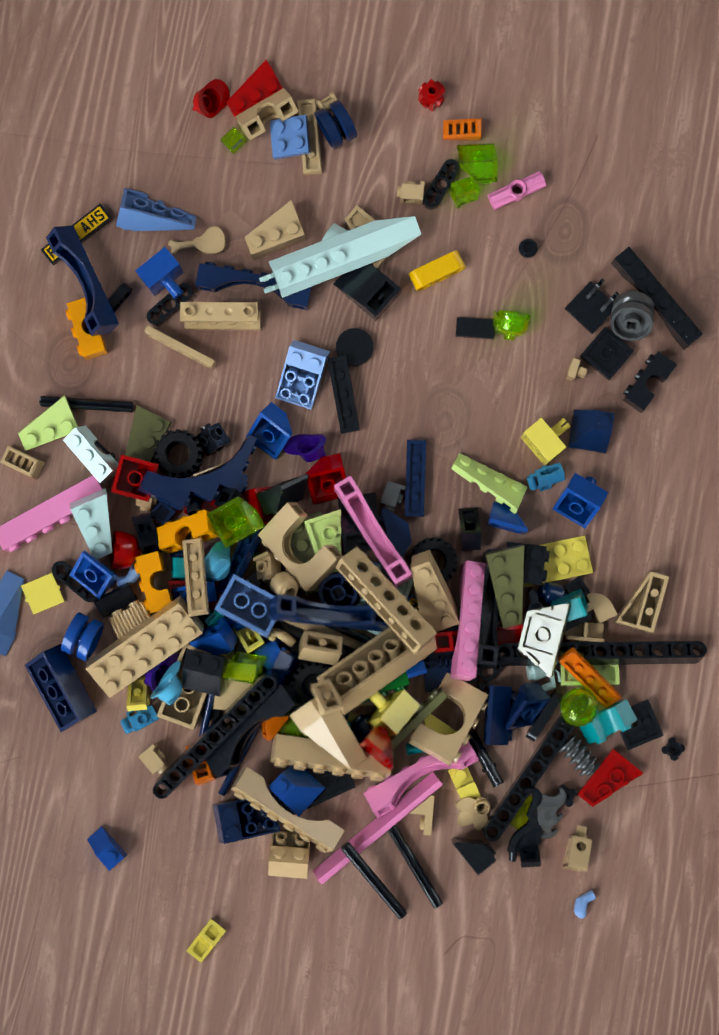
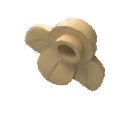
M464 797L457 801L455 807L460 810L457 824L459 826L473 824L477 831L481 830L488 821L487 814L491 807L488 799L485 797H478L476 799ZM483 803L481 808H477L479 804Z

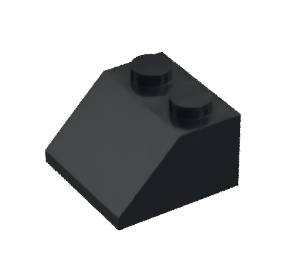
M305 474L283 481L257 493L256 495L264 515L273 514L275 516L287 502L302 500L308 475Z
M187 649L182 668V688L221 696L229 658Z
M458 837L451 839L453 845L477 875H480L497 861L494 857L496 852L488 842L484 844L482 840Z

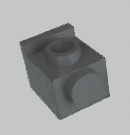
M387 481L380 502L381 505H384L383 508L394 512L395 506L400 505L403 497L400 491L404 492L406 486Z

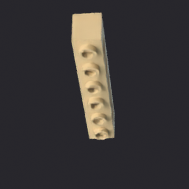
M356 547L339 560L335 568L414 654L432 641L437 634L433 626L426 622L420 612L407 601V598L394 587L393 583L381 573L380 569L368 559L363 551Z

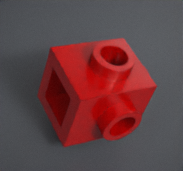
M430 79L428 83L424 82L420 86L418 101L423 107L433 112L436 107L439 108L444 103L446 90H444L445 88L440 82Z

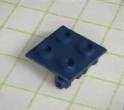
M454 652L431 653L423 659L427 673H424L425 692H432L434 689L438 690L446 673L451 674Z

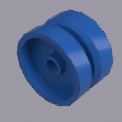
M78 612L65 633L61 651L68 654H73L76 651L77 658L88 661L99 643L104 623L96 619L89 623V616Z

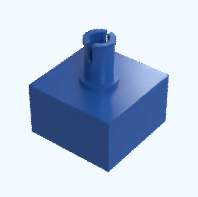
M166 247L135 270L154 296L164 288L169 291L174 299L184 292L174 281L184 272Z
M574 473L552 509L585 529L601 508L609 492L597 486V481L594 477L587 476L583 478Z

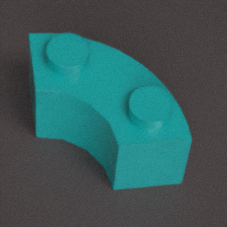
M627 699L584 719L578 723V726L588 744L594 742L600 744L606 741L607 736L618 730L624 732L632 728L631 724L637 718Z

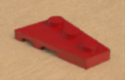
M267 59L226 102L235 119V116L283 89Z
M611 749L601 762V766L590 776L577 795L594 807L644 773L617 751Z

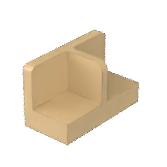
M584 622L565 631L563 639L604 642V624Z

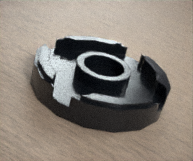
M350 328L338 337L336 353L338 357L347 355L349 366H361L372 356L373 341L364 330Z

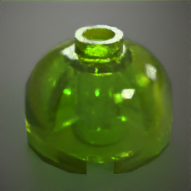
M494 310L493 326L498 334L504 335L503 339L515 340V337L524 335L529 329L531 314L525 313V315H520L516 311Z
M582 687L573 688L567 691L561 698L560 713L563 719L570 725L576 727L586 726L597 717L599 711L598 700L588 689Z

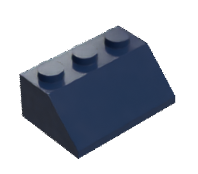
M488 684V697L486 698L488 705L485 709L483 743L486 745H508V741L512 740V729L507 730L505 726L511 711V702H514L515 691L512 690V686Z

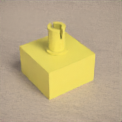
M541 417L520 436L543 465H547L566 448L559 439V436L571 426L567 423L561 427L566 422L564 418L550 428Z
M405 690L389 694L387 698L377 691L369 699L378 708L366 723L372 729L374 726L377 728L381 726L389 732L388 737L394 736L400 732L420 705Z

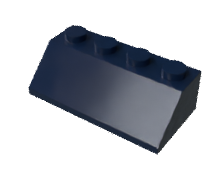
M61 644L43 651L25 664L60 732L67 730L97 712L93 701L86 692L85 686L80 681L75 668L68 659L67 653L61 651Z

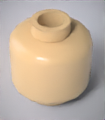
M280 572L271 579L270 589L274 595L296 596L299 585L288 572Z

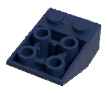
M234 799L212 804L219 843L222 844L280 832L279 820L274 821L270 819L265 811L262 809L260 811L256 810L250 805L251 802L246 799Z

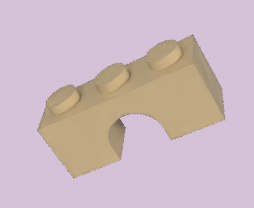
M283 88L235 117L243 133L249 140H252L266 131L264 125L269 120L279 118L281 121H284L298 113L292 97Z

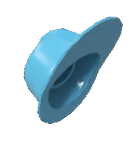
M219 541L215 543L204 557L206 582L223 580L230 572L229 545L224 541Z
M180 661L173 663L165 672L159 685L151 694V698L157 697L168 705H172L179 698L183 687L181 680L177 676L181 666Z

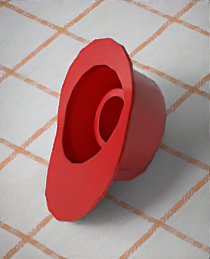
M214 79L195 93L192 110L207 118L215 117L226 107V102L230 98L226 83L220 79Z

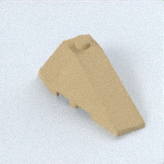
M313 698L290 715L304 735L314 740L317 745L327 750L350 770L367 759L340 710L320 715L316 698Z

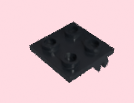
M603 278L596 285L590 281L564 308L591 334L612 314L613 301L619 295L616 291L608 298L599 290L600 286L605 282Z

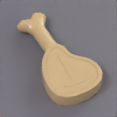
M213 226L208 228L202 236L196 237L193 240L176 242L171 239L168 245L172 248L171 253L174 256L179 250L196 248L204 254L217 255L225 250L226 242L223 231L219 227Z

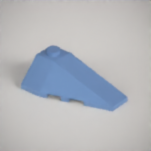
M124 188L116 227L132 231L195 229L196 216L176 207L168 208L161 200L155 202L148 199V195L143 192Z
M8 570L0 581V654L4 656L7 655L15 640V630L23 592L21 585L24 584L25 580Z

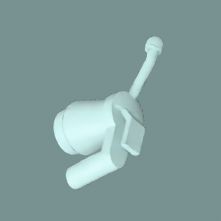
M526 666V674L529 681H536L547 676L539 666ZM554 669V672L557 676V681L561 682L559 671ZM554 673L553 677H549L550 682L541 685L545 692L556 688Z

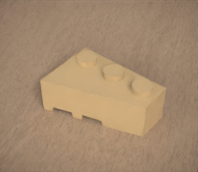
M292 200L245 236V241L253 260L305 241V234Z
M651 571L647 572L613 623L647 633H654L669 577Z

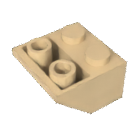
M280 830V832L272 833L268 876L307 879L310 842L299 837L300 834L294 831Z

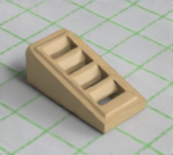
M9 445L0 463L34 479H38L45 465V462ZM13 453H16L12 462L9 463ZM20 456H22L18 466H16ZM29 459V462H28V464H27V466H26V468H25V470H24L23 468H24V466H25L27 460Z

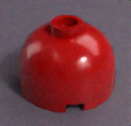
M124 531L114 532L111 568L127 569L135 563V557L141 555L140 546L137 545L136 538L130 533Z

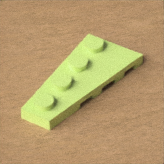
M459 453L451 469L470 483H477L480 490L484 493L490 492L497 497L496 501L501 505L505 503L511 507L510 511L516 514L527 486Z

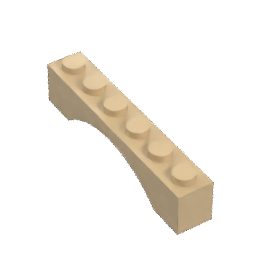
M248 767L242 769L231 788L235 792L234 795L241 800H248L251 802L250 805L256 810L260 811L262 809L267 813V817L274 821L279 820L284 824L283 827L291 832L296 831L304 841L313 842L316 844L315 847L321 852L333 851L345 831L330 820H306L287 812L272 797L264 778Z

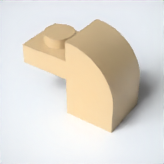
M598 593L585 595L589 606L588 611H592L597 623L618 615L612 602L606 596Z

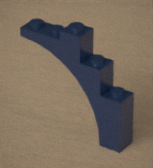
M251 435L246 437L236 454L222 467L209 474L194 478H173L147 471L137 490L178 510L188 506L191 500L189 494L209 503L213 499L216 500L220 492L218 487L236 488L240 493H244L248 486V476L243 474L242 471H246L249 465L248 457L250 454L253 455L256 450L257 444L255 442L257 438Z

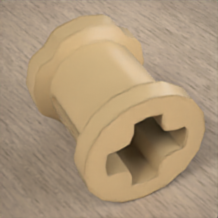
M330 92L329 96L322 100H316V104L319 110L324 108L329 111V104L338 99L333 92Z

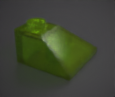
M494 143L457 145L459 165L478 183L490 184L497 182L498 160Z

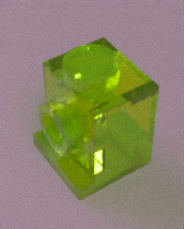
M472 176L452 182L450 187V196L457 209L461 208V205L478 200L481 192L479 184L475 183Z

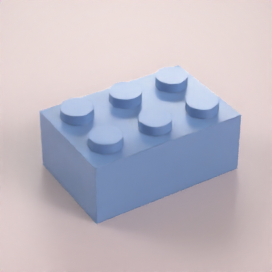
M233 574L215 610L267 639L277 620H270V600L274 595Z

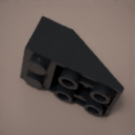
M370 264L342 274L333 284L375 321L401 294V288Z
M362 494L379 523L376 494ZM337 497L339 510L341 509L344 554L349 553L356 547L363 552L372 551L341 500Z

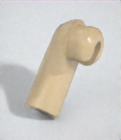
M273 628L268 637L270 641H275L276 638H279L289 647H292L296 642V639L286 631Z

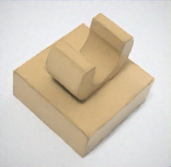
M575 358L571 360L565 379L573 381L575 376L580 378L586 376L587 369L579 367L581 360Z

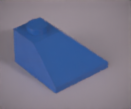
M271 402L259 413L246 437L251 435L257 438L255 444L274 460L278 458L292 435V430L287 413Z
M495 501L492 503L487 525L521 535L527 533L528 528L517 512L516 514L511 512V507L505 503L502 505Z
M85 550L81 553L70 573L71 577L98 599L112 588L118 578L116 573Z
M290 766L268 788L300 817L326 788L306 769L305 771L293 769L294 766Z

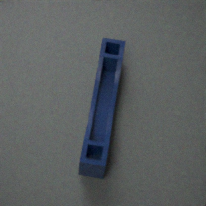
M74 226L54 227L46 236V239L53 254L59 257L73 271L82 286L86 301L84 321L91 336L110 334L119 323Z
M205 262V264L199 263L195 286L198 290L216 293L234 285L246 284L266 288L277 283L275 277L268 281L260 282L259 278L269 273L261 272L259 275L254 274L249 269L239 271L234 270L235 268L232 266L224 265L223 267H218L215 263ZM312 287L283 298L279 288L272 291L283 299L289 307L308 311Z
M280 594L275 595L270 600V620L380 632L389 627L370 605H328L307 601L297 596Z

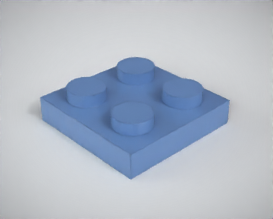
M306 115L289 117L284 121H281V119L270 121L272 154L275 160L311 154L308 117Z

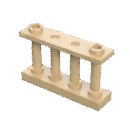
M180 302V322H184L185 330L261 331V311L258 310V302Z

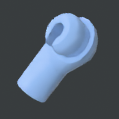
M134 564L130 567L126 576L117 578V586H122L127 582L129 585L137 582L140 573H136Z
M592 890L577 897L574 913L578 918L586 917L587 903L596 899Z

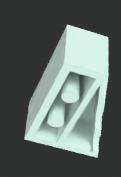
M105 488L70 503V510L92 556L96 559L112 553Z

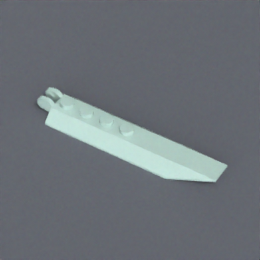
M415 216L372 221L269 261L272 273L260 277L259 280L260 282H265L275 277L277 284L267 286L263 289L264 293L279 288L283 298L386 258L420 236L421 231Z

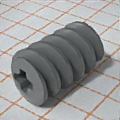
M574 734L565 741L559 752H567L564 758H572L569 764H577L574 770H582L579 774L580 777L584 775L589 776L601 766V763H595L597 758L595 756L590 757L592 752L590 750L585 751L586 745H580V738L574 740L576 734Z

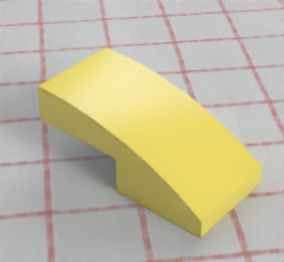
M210 919L186 952L202 963L226 930Z

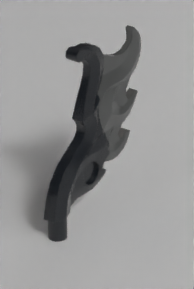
M524 787V791L531 793L533 798L526 814L528 817L527 823L516 830L509 841L507 848L509 861H516L519 849L538 846L541 844L540 838L549 839L557 834L558 829L551 830V828L563 817L562 813L556 815V811L566 801V792L562 787H559V793L554 796L542 794L536 787Z

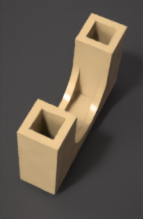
M287 502L258 536L262 539V544L274 553V558L286 567V572L297 580L302 590L306 592L315 591L323 580L336 569V565L343 556L331 544L324 545L306 563L297 559L291 549V538L294 531L308 515L297 502Z
M447 672L439 688L442 686L447 691V699L457 704L461 709L464 718L463 726L453 734L444 735L420 723L414 731L409 744L450 766L452 762L456 763L462 753L458 751L461 745L466 746L471 736L468 734L470 728L475 729L480 718L477 717L479 711L484 712L486 709L488 694L462 680L450 679L451 674Z

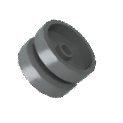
M627 291L620 294L612 305L610 323L614 334L628 341L640 340L649 335L653 328L655 311L651 298L638 291Z

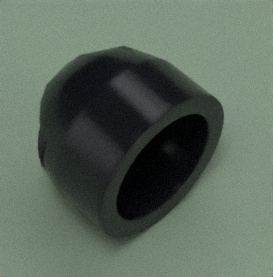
M190 500L186 507L187 515H193L197 511L202 510L200 502L196 500Z

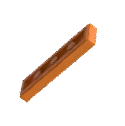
M574 647L558 657V662L605 708L621 699V694Z

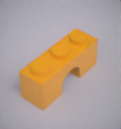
M85 298L66 303L68 307L65 310L69 321L72 320L74 326L71 328L74 339L77 338L79 345L76 346L79 356H83L85 360H90L108 354L102 335L91 336V334L85 332Z
M199 510L196 514L183 516L177 521L166 522L163 526L157 527L159 549L169 554L183 550L182 541L186 539L190 532L193 538H202L203 542L219 537L216 515L207 510Z
M159 551L135 557L136 562L134 563L136 573H140L141 581H139L140 589L142 592H145L146 596L144 600L145 608L147 611H150V614H155L174 600L171 589L158 590L154 586L153 581L156 574L166 571L162 554Z

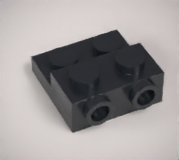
M507 542L506 548L521 545L522 543ZM523 544V583L542 585V581L546 582L547 570H544V564L549 561L550 551H546L547 546Z

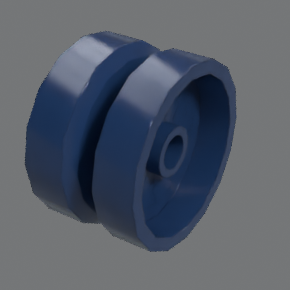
M339 100L329 104V112L324 108L314 112L316 121L332 149L335 150L343 145V138L350 142L358 137L351 117Z

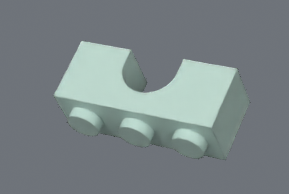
M86 425L75 427L63 441L99 483L110 481L116 475L118 462L111 454H104L97 449L94 443L98 439Z

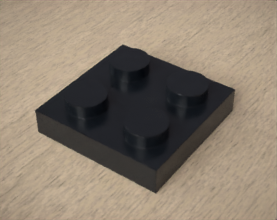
M604 327L580 357L607 380H610L634 350Z

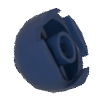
M341 573L329 575L320 585L319 598L323 604L353 606L357 600L358 592Z

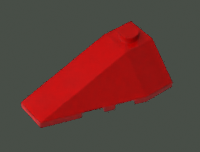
M374 726L359 745L390 771L393 768L391 739L388 737L389 732L381 726L379 728Z

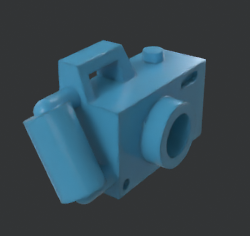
M561 463L550 466L544 465L540 469L535 470V473L527 476L530 490L539 489L540 492L551 489L552 484L565 480Z
M147 705V710H137V714L133 716L129 714L133 711L127 712L128 717L122 719L120 723L125 734H129L132 731L137 732L160 718L157 717L158 713L155 707Z

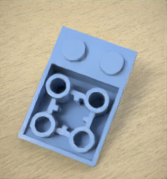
M293 340L289 346L275 398L311 410L330 351Z

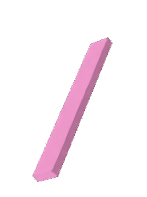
M434 772L430 773L398 800L394 810L373 820L348 842L360 854L443 784ZM339 848L316 867L313 872L317 880L323 884L347 865L350 860L343 853L342 849Z

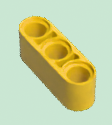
M455 250L411 271L409 276L416 291H421L463 271L466 266L458 250Z

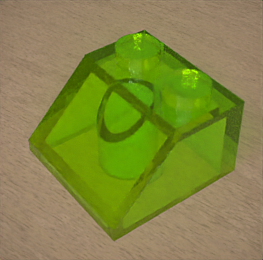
M239 496L207 514L225 548L265 527L257 510Z

